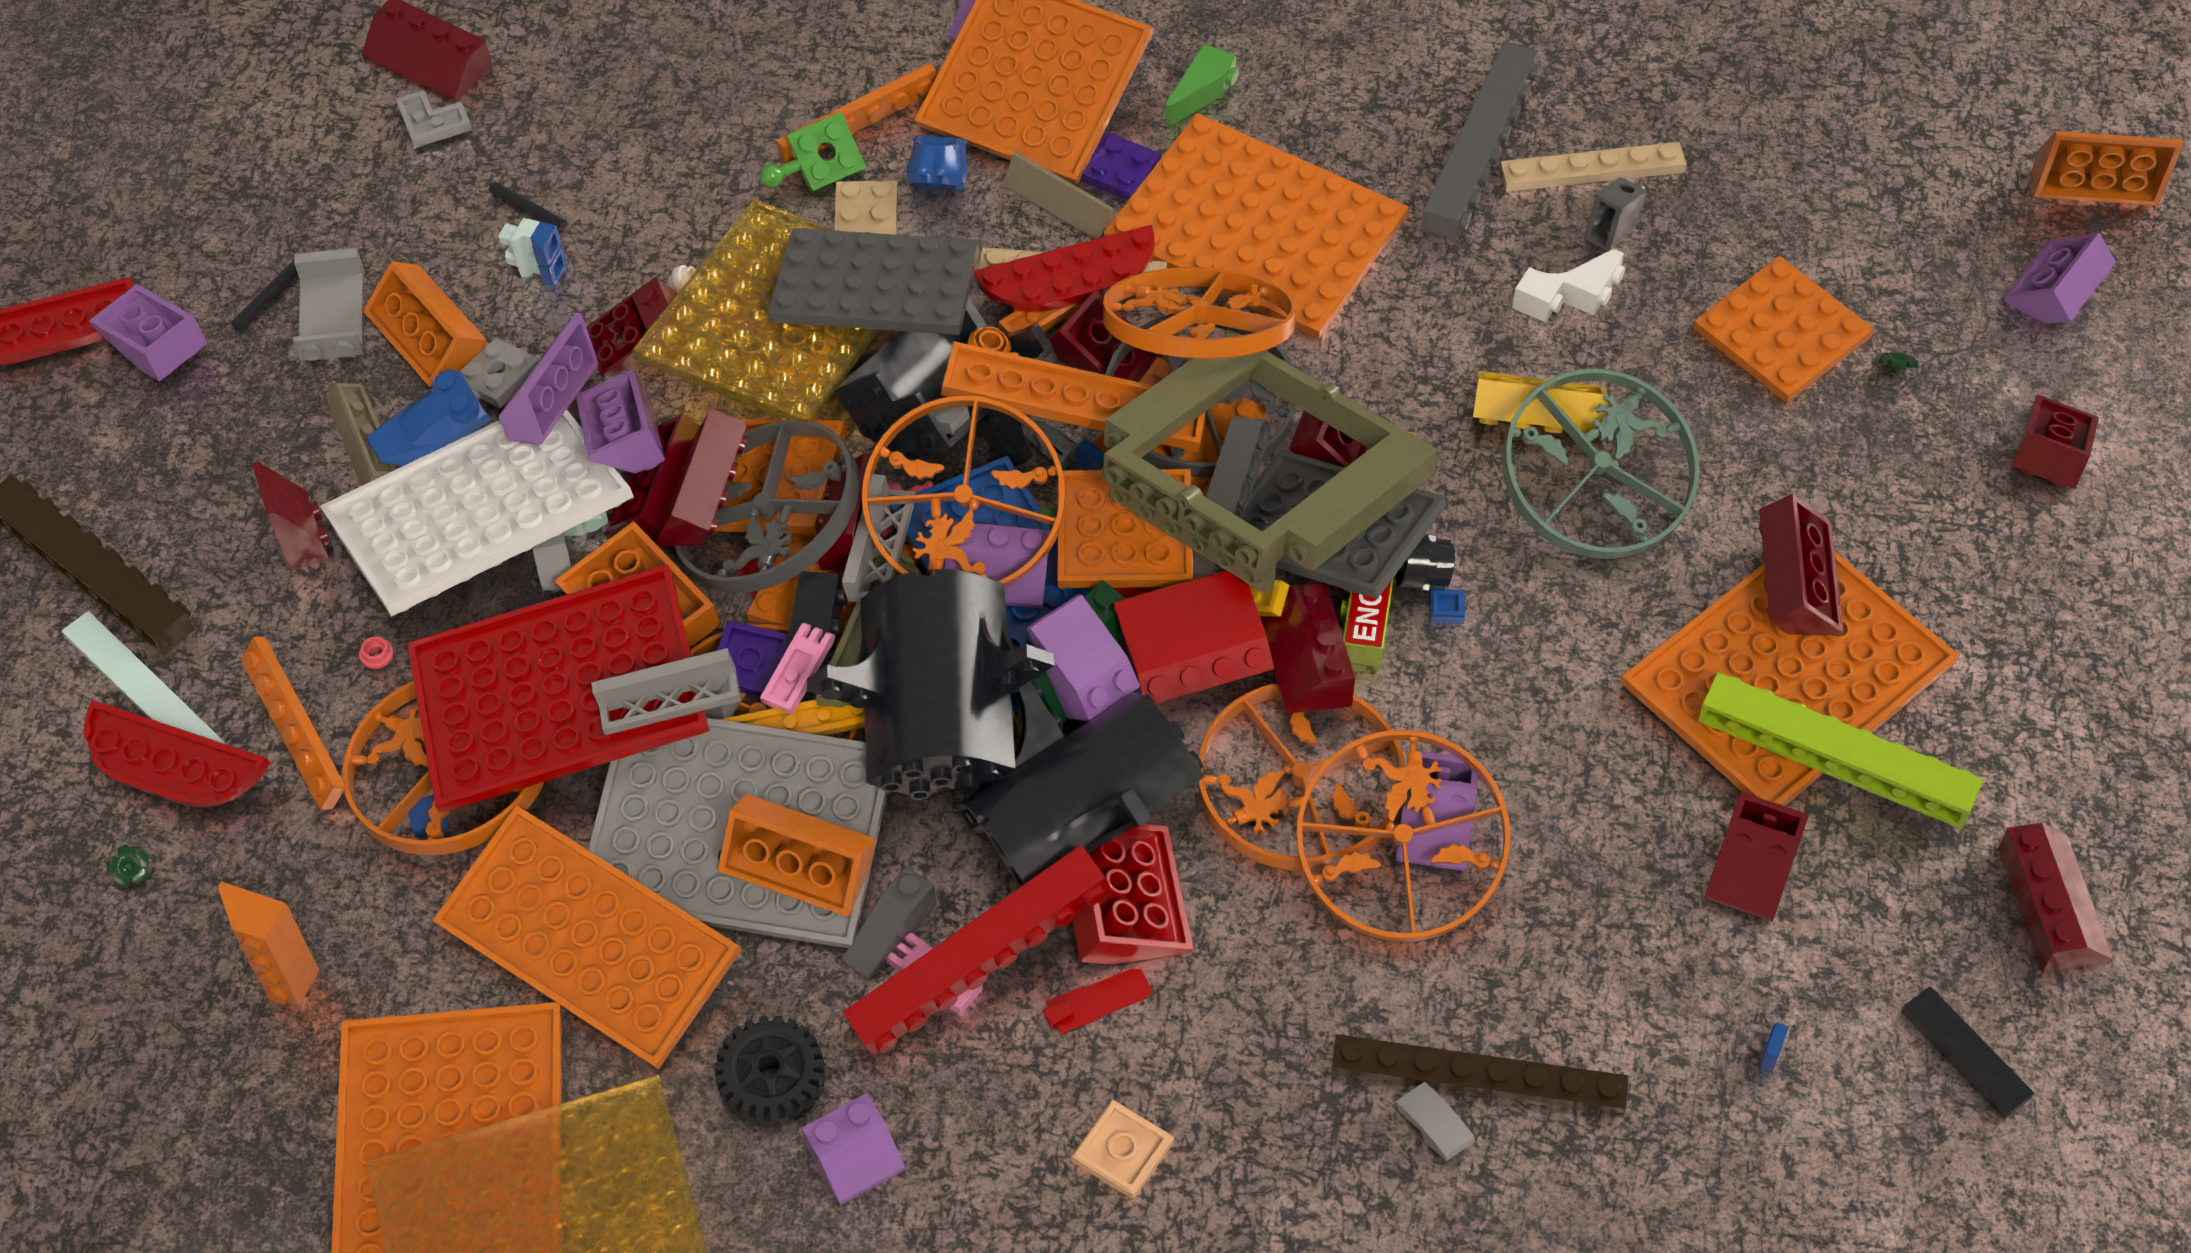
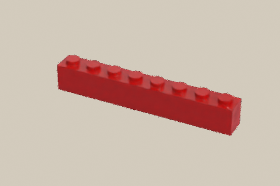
M1081 844L844 1010L843 1014L873 1056L877 1053L887 1052L897 1044V1039L908 1031L914 1032L923 1027L928 1021L927 1018L938 1010L944 1011L953 1006L958 999L957 997L968 989L974 990L984 984L989 974L998 968L1003 969L1010 966L1017 959V955L1026 948H1033L1041 944L1047 938V934L1053 929L1071 923L1080 910L1088 905L1093 906L1101 902L1111 887L1106 877Z

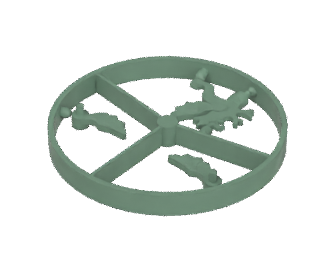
M1594 368L1574 370L1557 375L1538 386L1522 402L1512 418L1505 434L1502 449L1504 481L1508 493L1521 516L1538 534L1549 542L1566 551L1585 557L1598 559L1624 558L1639 554L1656 546L1673 532L1685 517L1693 503L1699 482L1700 468L1697 446L1687 422L1678 409L1653 386L1636 377L1613 370ZM1601 381L1625 387L1636 393L1633 396L1628 395L1621 404L1615 403L1613 393H1610L1609 397L1605 395L1603 399L1610 404V407H1605L1600 403L1598 405L1599 408H1596L1595 412H1604L1607 414V418H1602V423H1599L1596 418L1593 424L1597 429H1591L1584 435L1546 391L1571 382ZM1643 396L1653 403L1668 418L1671 424L1665 428L1654 419L1639 420L1632 414L1633 410L1639 405L1638 400L1640 397ZM1536 398L1539 399L1591 460L1589 465L1591 471L1545 522L1535 513L1522 495L1514 475L1511 456L1512 438L1521 436L1525 444L1537 445L1542 448L1545 454L1556 459L1564 467L1568 465V458L1565 455L1567 449L1561 446L1559 439H1554L1552 435L1538 436V431L1534 427H1527L1523 433L1515 427L1521 413ZM1618 427V434L1615 436V455L1612 460L1609 453L1605 451L1598 452L1590 442L1596 439L1599 434H1601V441L1607 438L1608 443L1612 442L1614 431ZM1654 428L1656 436L1661 439L1665 438L1667 432L1674 433L1677 431L1683 443L1689 467L1688 491L1683 506L1618 467V460L1623 455H1628L1630 447L1635 443L1632 438L1634 436L1633 431L1643 432ZM1604 473H1607L1678 516L1667 529L1648 540L1645 535H1642L1647 528V524L1643 519H1636V506L1631 504L1630 499L1623 498L1619 493L1616 495L1606 493L1603 494L1602 499L1614 509L1619 517L1626 519L1631 534L1639 536V544L1626 547L1588 545L1566 537L1548 525L1593 474L1602 475Z

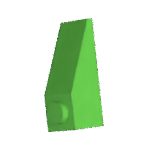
M1203 44L1165 103V125L1172 126L1222 97L1230 85L1233 86L1238 78L1239 69L1236 68V55Z

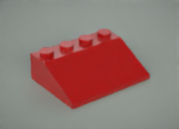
M1227 570L1112 602L1124 652L1140 684V687L1134 692L1141 695L1149 694L1155 703L1274 669L1267 636L1249 584Z
M1143 824L1088 853L1106 877L1111 889L1106 892L1107 894L1101 902L1093 906H1086L1077 913L1076 918L1073 920L1080 962L1112 965L1188 954L1194 950L1168 826Z

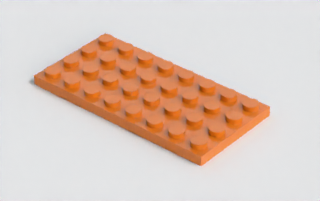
M518 805L513 808L432 920L435 924L552 1001L560 1002L563 1008L658 1070L742 951L741 947Z

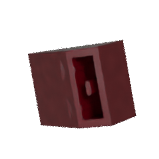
M654 277L586 327L599 362L597 367L603 377L671 356L697 338L677 292L657 277Z
M1740 792L1704 898L1773 922L1809 814Z

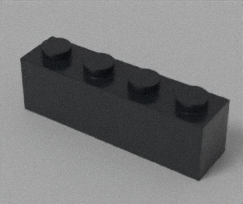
M802 571L799 574L786 650L802 623L811 625L808 637L815 627L823 630L822 638L826 632L834 634V642L818 670L826 665H830L836 651L837 639L842 637L844 631V620L841 616L843 606L848 605V600L842 585V578L839 574ZM806 691L800 703L816 700L817 694Z

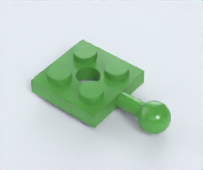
M839 112L785 136L795 159L780 166L767 164L761 169L759 177L765 187L776 188L782 184L784 177L801 171L808 189L812 193L860 172L867 167L842 113ZM826 144L833 149L834 155L831 160H823L819 156L818 148L820 145Z

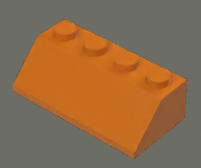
M391 261L363 310L365 315L430 388H432L433 381L439 373L445 370L460 371L481 352L487 342V339L420 265Z
M746 793L729 811L718 871L849 917L870 870L876 838Z
M221 881L218 885V890L230 925L240 943V948L249 960L248 963L257 975V980L263 986L266 997L280 1005H285L288 1002L300 1006L319 972V968L287 903Z

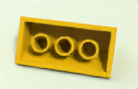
M1479 371L1473 417L1479 418V423L1498 425V420L1511 422L1527 396L1549 379ZM1571 382L1546 391L1584 435L1591 429H1597L1593 424L1596 418L1599 423H1602L1601 419L1605 418L1604 412H1595V409L1599 408L1598 405L1600 403L1605 407L1607 406V401L1603 399L1605 395L1608 396L1605 386ZM1538 398L1534 399L1525 408L1515 426L1516 428L1526 429L1532 424L1543 426V431L1562 433L1563 427Z

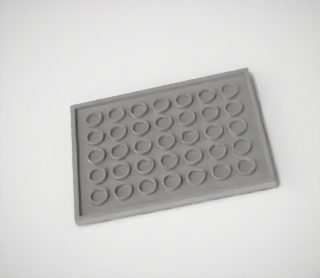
M707 718L709 732L610 762L588 848L590 852L707 926L842 948L853 946V940L857 935L870 870L850 916L846 917L718 871L729 811L746 793L874 837L877 843L887 792L883 791L881 787L867 784L865 742Z

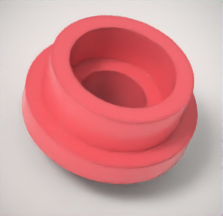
M379 636L366 639L359 650L362 664L370 669L385 667L391 662L394 655L390 642Z

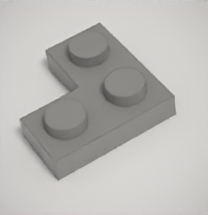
M424 90L396 98L398 109L414 148L472 130L462 102L432 110Z

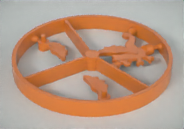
M1169 268L1140 273L1125 278L1109 288L1103 300V322L1106 329L1114 337L1128 345L1145 351L1184 358H1229L1265 351L1287 340L1295 329L1296 302L1291 294L1281 286L1251 274L1216 268ZM1173 287H1209L1203 297H1187V294L1184 293L1182 296H1178L1179 289L1175 290ZM1223 289L1247 293L1228 298L1226 308L1212 305ZM1136 295L1137 299H1130L1126 301V303L1123 305L1119 303L1128 297ZM1262 298L1281 308L1288 316L1283 320L1239 311V309L1247 305L1259 306ZM1188 303L1191 305V307L1187 309L1182 308V305L1187 306ZM1155 304V308H1158L1159 311L1176 315L1145 330L1123 321L1113 311H1120L1121 309L1131 311L1134 306H1151ZM1193 324H1199L1197 327H1192L1191 331H1189L1190 338L1172 336ZM1215 324L1255 332L1236 337L1207 338L1209 333L1215 329Z
M963 395L936 399L925 403L902 416L886 431L875 446L865 470L862 487V505L866 525L878 551L899 575L910 572L896 563L879 542L872 525L870 506L931 502V515L935 520L930 519L926 521L925 526L931 525L933 529L929 530L932 536L926 539L923 537L922 532H918L919 537L916 538V541L924 543L926 547L924 549L913 548V552L916 553V559H919L924 554H929L928 571L932 572L931 575H935V569H943L944 559L956 560L963 571L975 572L980 574V576L988 578L986 574H983L986 570L984 563L976 562L974 566H970L963 549L956 547L963 545L966 539L971 538V531L975 527L972 521L974 518L973 511L978 509L979 504L1053 525L1047 540L1036 555L1022 568L998 581L1004 583L1005 589L1034 570L1052 548L1063 522L1066 492L1062 467L1057 453L1047 436L1035 422L1022 412L1003 402L985 397ZM957 406H973L963 485L957 486L953 493L869 498L872 477L881 456L884 458L889 457V462L893 468L899 469L903 467L910 477H917L919 480L925 477L933 479L935 473H940L944 470V466L940 464L927 463L920 459L915 461L908 460L898 451L890 454V450L886 447L899 432L915 420L934 411ZM979 407L993 409L1013 417L1029 428L1046 447L1054 462V466H1050L1047 471L1043 467H1037L1027 473H1022L1019 470H992L991 474L994 479L999 480L1000 486H1008L1012 491L1016 488H1025L1033 480L1037 484H1044L1048 479V474L1050 476L1058 475L1060 496L1056 518L973 495L972 489L968 484ZM941 501H956L961 507L969 506V511L958 524L952 527L951 534L947 537V532L954 524V519L950 518L947 520V514H944L940 519Z
M411 681L396 689L376 704L360 722L347 746L342 768V780L346 786L344 792L347 801L361 825L370 835L384 845L398 851L416 855H445L483 844L492 839L516 805L526 811L537 798L544 782L514 791L520 793V795L492 820L471 831L448 838H443L442 821L444 817L449 815L450 811L439 813L435 807V801L431 802L432 807L428 810L431 821L427 823L426 833L429 837L427 840L407 839L391 834L408 815L413 806L431 790L432 784L429 770L377 827L369 822L358 809L354 793L356 765H363L366 762L370 765H376L380 760V753L394 752L402 747L406 760L413 761L415 766L422 764L429 769L423 746L420 742L416 741L418 739L424 743L420 717L416 718L419 708L413 709L409 707L410 717L408 719L394 715L389 716L405 703L417 697L414 681ZM381 723L386 724L388 730L396 732L391 740L377 744L368 757L360 755L369 737Z
M1275 683L1246 693L1227 706L1209 727L1200 748L1199 758L1204 768L1208 750L1217 734L1231 719L1244 711L1286 763L1283 770H1278L1275 773L1268 771L1264 777L1258 778L1257 784L1254 785V795L1247 788L1228 786L1230 784V777L1227 774H1221L1218 779L1214 775H1204L1205 777L1197 782L1198 792L1208 820L1230 846L1241 854L1264 865L1284 870L1302 871L1298 856L1279 854L1260 848L1246 841L1228 827V825L1233 823L1239 826L1249 821H1255L1256 825L1253 828V832L1257 834L1260 831L1262 834H1265V829L1261 824L1262 821L1270 824L1271 828H1274V825H1279V819H1272L1270 814H1278V811L1281 810L1283 811V816H1286L1288 814L1287 806L1291 808L1300 807L1303 796L1291 798L1287 802L1289 793L1283 794V790L1278 789L1272 797L1268 799L1266 797L1273 794L1276 785L1285 776V773H1292L1291 780L1293 785L1302 788L1303 794H1305L1310 778L1329 759L1326 758L1311 765L1303 761L1297 762L1254 709L1253 706L1258 703L1280 698L1277 684ZM1353 695L1352 707L1348 708L1366 718L1379 732L1393 730L1375 708L1360 697ZM1303 712L1293 713L1290 720L1292 734L1298 736L1300 742H1307L1314 747L1317 746V740L1311 730L1309 720L1304 717ZM1399 740L1378 742L1365 746L1368 755L1390 747L1397 767H1406ZM1353 751L1334 764L1329 770L1360 758L1356 751ZM1218 781L1226 796L1240 799L1244 807L1232 811L1233 816L1226 818V821L1222 820L1210 802L1205 785H1214ZM1336 782L1334 786L1335 792L1331 794V799L1334 802L1333 810L1338 811L1340 817L1355 820V827L1385 830L1386 824L1390 822L1388 815L1378 828L1369 827L1370 815L1365 811L1358 812L1354 808V801L1346 794L1340 782ZM1311 795L1307 806L1312 822L1321 824ZM1316 832L1323 855L1307 856L1308 867L1310 871L1323 870L1326 865L1336 867L1345 854L1351 855L1356 851L1363 855L1377 845L1383 837L1367 836L1355 845L1330 853L1324 833Z
M1390 730L1370 734L1352 741L1334 753L1319 768L1305 791L1298 813L1296 830L1297 851L1302 872L1312 892L1324 908L1339 921L1357 932L1373 938L1394 942H1416L1439 937L1457 929L1473 918L1489 901L1502 878L1508 860L1511 839L1508 811L1503 796L1484 766L1469 752L1455 743L1434 734L1413 730ZM1391 740H1409L1411 744H1409L1410 752L1406 753L1407 767L1395 768L1385 758H1368L1365 746ZM1416 743L1431 744L1448 751L1464 761L1483 780L1491 792L1497 807L1436 823L1432 809L1427 806V804L1435 802V796L1430 799L1427 797L1430 792L1426 790V786L1433 784L1437 790L1441 789L1439 785L1441 779H1433L1429 775L1433 772H1442V768L1437 767L1439 764L1437 761L1433 762L1430 768H1424L1420 751H1417ZM1353 751H1356L1361 760H1365L1363 761V768L1366 771H1372L1375 769V765H1378L1391 781L1399 782L1392 785L1391 791L1386 793L1387 802L1384 808L1389 812L1388 819L1390 822L1386 824L1385 830L1303 822L1306 806L1318 782L1334 764ZM1411 790V798L1407 804V809L1411 810L1414 807L1415 813H1418L1420 808L1423 807L1422 814L1426 826L1412 829L1407 824L1402 823L1395 826V823H1393L1399 809L1407 800V792ZM1500 814L1503 829L1501 861L1494 859L1490 862L1488 854L1481 852L1475 856L1465 845L1457 846L1454 843L1449 848H1440L1439 854L1434 855L1430 861L1431 864L1450 863L1455 865L1468 862L1473 864L1478 870H1485L1490 864V867L1498 870V873L1489 890L1472 909L1453 922L1428 931L1416 932L1407 846L1412 841V837ZM1302 830L1393 838L1394 843L1402 847L1410 933L1376 929L1358 922L1338 909L1326 897L1318 884L1323 879L1326 882H1334L1341 873L1347 871L1354 874L1362 870L1380 868L1381 864L1377 860H1372L1369 854L1361 855L1355 851L1351 855L1345 854L1336 867L1326 865L1322 870V875H1312L1304 853Z

